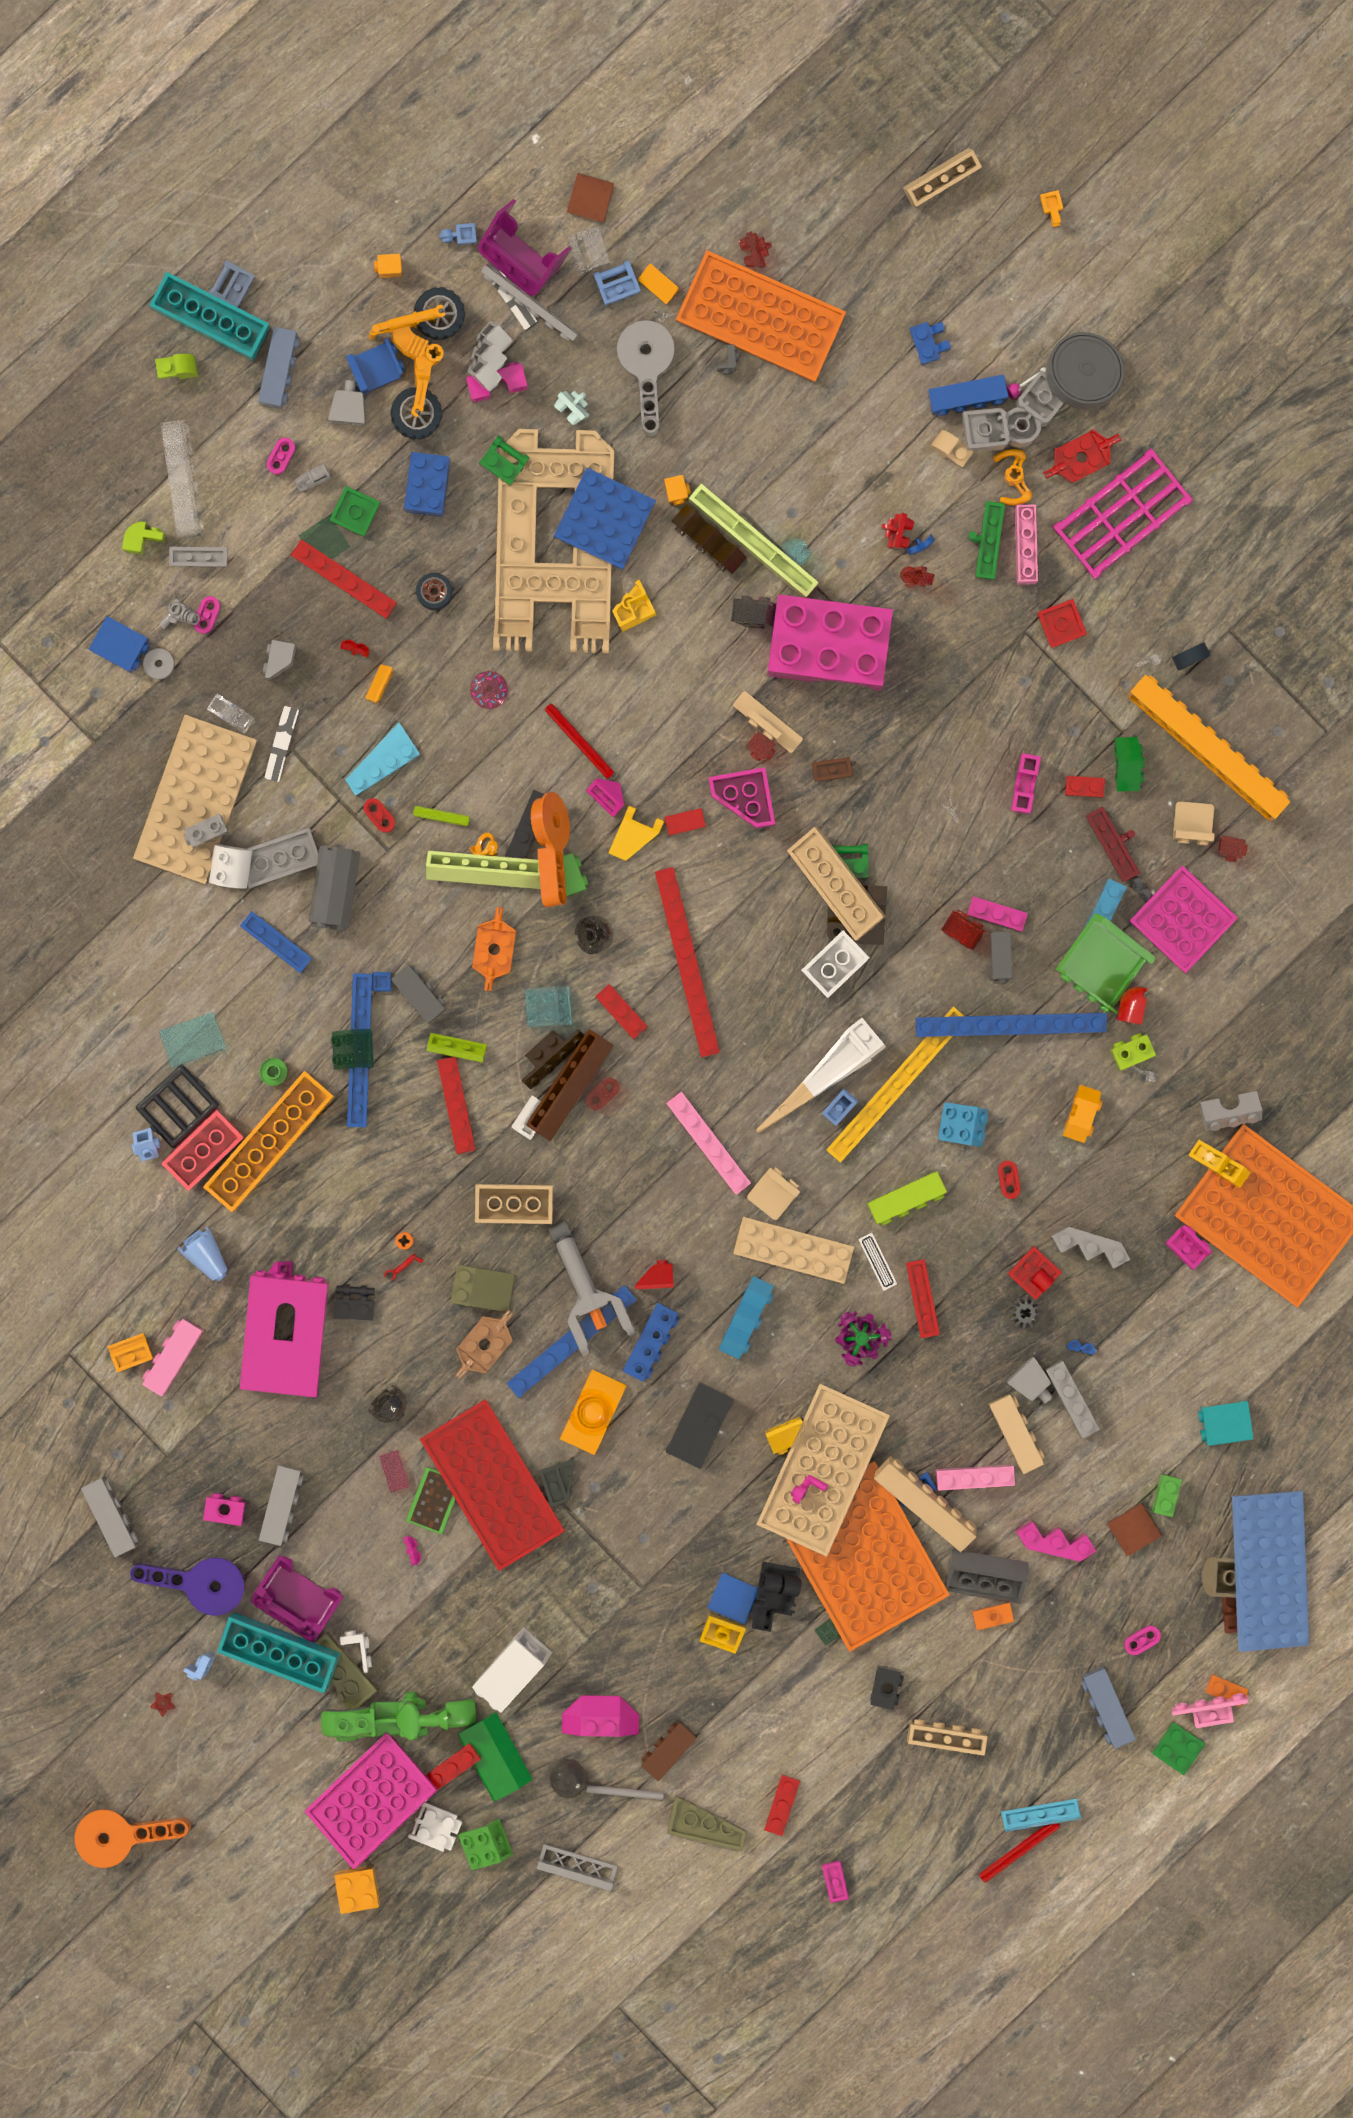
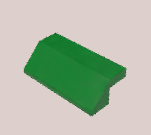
M497 1712L490 1714L478 1723L468 1726L457 1734L463 1746L471 1743L480 1755L481 1760L476 1762L474 1767L493 1802L520 1789L533 1780Z

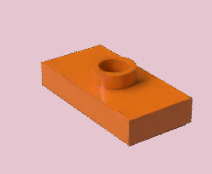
M1010 1602L972 1611L976 1630L1014 1622Z

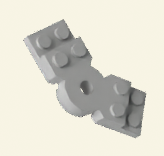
M1042 370L1038 373L1018 398L1016 408L1008 413L1002 408L964 411L962 417L967 451L985 449V451L1003 450L1007 444L1018 448L1031 445L1039 435L1041 427H1046L1064 404L1049 387L1046 373ZM1017 424L1024 425L1025 430H1020Z

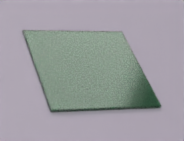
M328 515L298 536L330 559H333L348 549L350 545L336 524L330 522L331 517Z

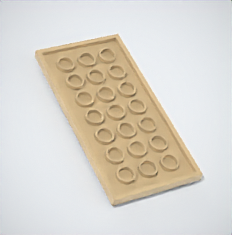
M184 715L133 859L206 885L211 871L214 844H221L223 836L193 848L191 845L188 846L183 835L186 834L184 829L217 814H221L226 826L228 825L257 740Z
M819 1384L756 1525L827 1557L890 1415ZM808 1475H812L828 1485L824 1492L811 1484L800 1504L792 1501L793 1496H791L794 1487L796 1485L800 1486Z

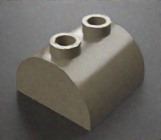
M1210 1557L1206 1561L1202 1573V1582L1207 1595L1236 1598L1234 1558Z

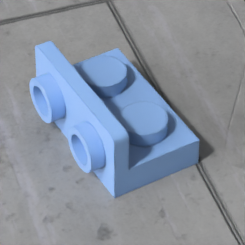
M210 1651L202 1654L195 1665L190 1664L183 1672L187 1673V1677L190 1679L201 1680L207 1676L216 1654Z

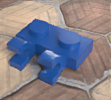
M928 322L909 328L921 365L939 360V353L951 350L949 340L935 345L933 335L945 332L942 322L929 327Z

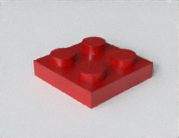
M1074 599L1037 612L1050 649L1087 635Z

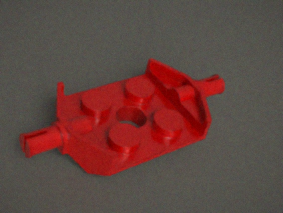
M1091 429L1088 433L1059 448H1055L1054 466L1043 472L1046 479L1054 475H1060L1064 480L1073 484L1109 465L1110 448L1113 444L1121 441L1118 433L1110 438H1105ZM1084 453L1087 456V460L1083 463L1078 462L1076 455Z

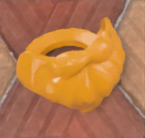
M490 833L482 834L476 846L470 847L474 855H498L497 842ZM486 838H490L491 841L488 842L486 848L482 851L483 841Z

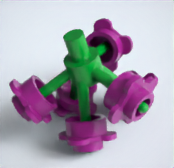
M856 1311L851 1314L846 1312L840 1317L841 1322L838 1323V1327L843 1325L844 1328L841 1329L840 1335L835 1338V1342L840 1344L843 1350L847 1351L841 1357L845 1359V1363L849 1366H862L861 1358L871 1357L876 1359L880 1344L883 1343L884 1347H888V1341L891 1340L890 1329H887L885 1324L878 1328V1324L873 1319L874 1316L870 1313L856 1318ZM855 1323H858V1328H859L860 1332H859L858 1329L855 1327V1325H854ZM851 1327L853 1331L856 1333V1335H854L853 1332L848 1331V1328ZM872 1330H876L875 1335L866 1334L870 1333ZM856 1341L857 1345L855 1349L849 1350L850 1346H853Z

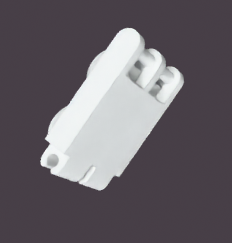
M425 1802L421 1807L418 1817H415V1825L408 1838L442 1852L444 1848L451 1850L456 1837L450 1833L458 1834L463 1821L457 1819L458 1814ZM425 1808H427L424 1818L421 1819ZM421 1824L417 1835H415L418 1825Z

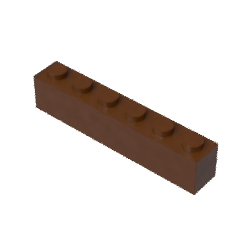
M588 1029L526 1123V1126L551 1142L614 1045Z

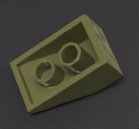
M458 1264L450 1303L507 1312L515 1274Z

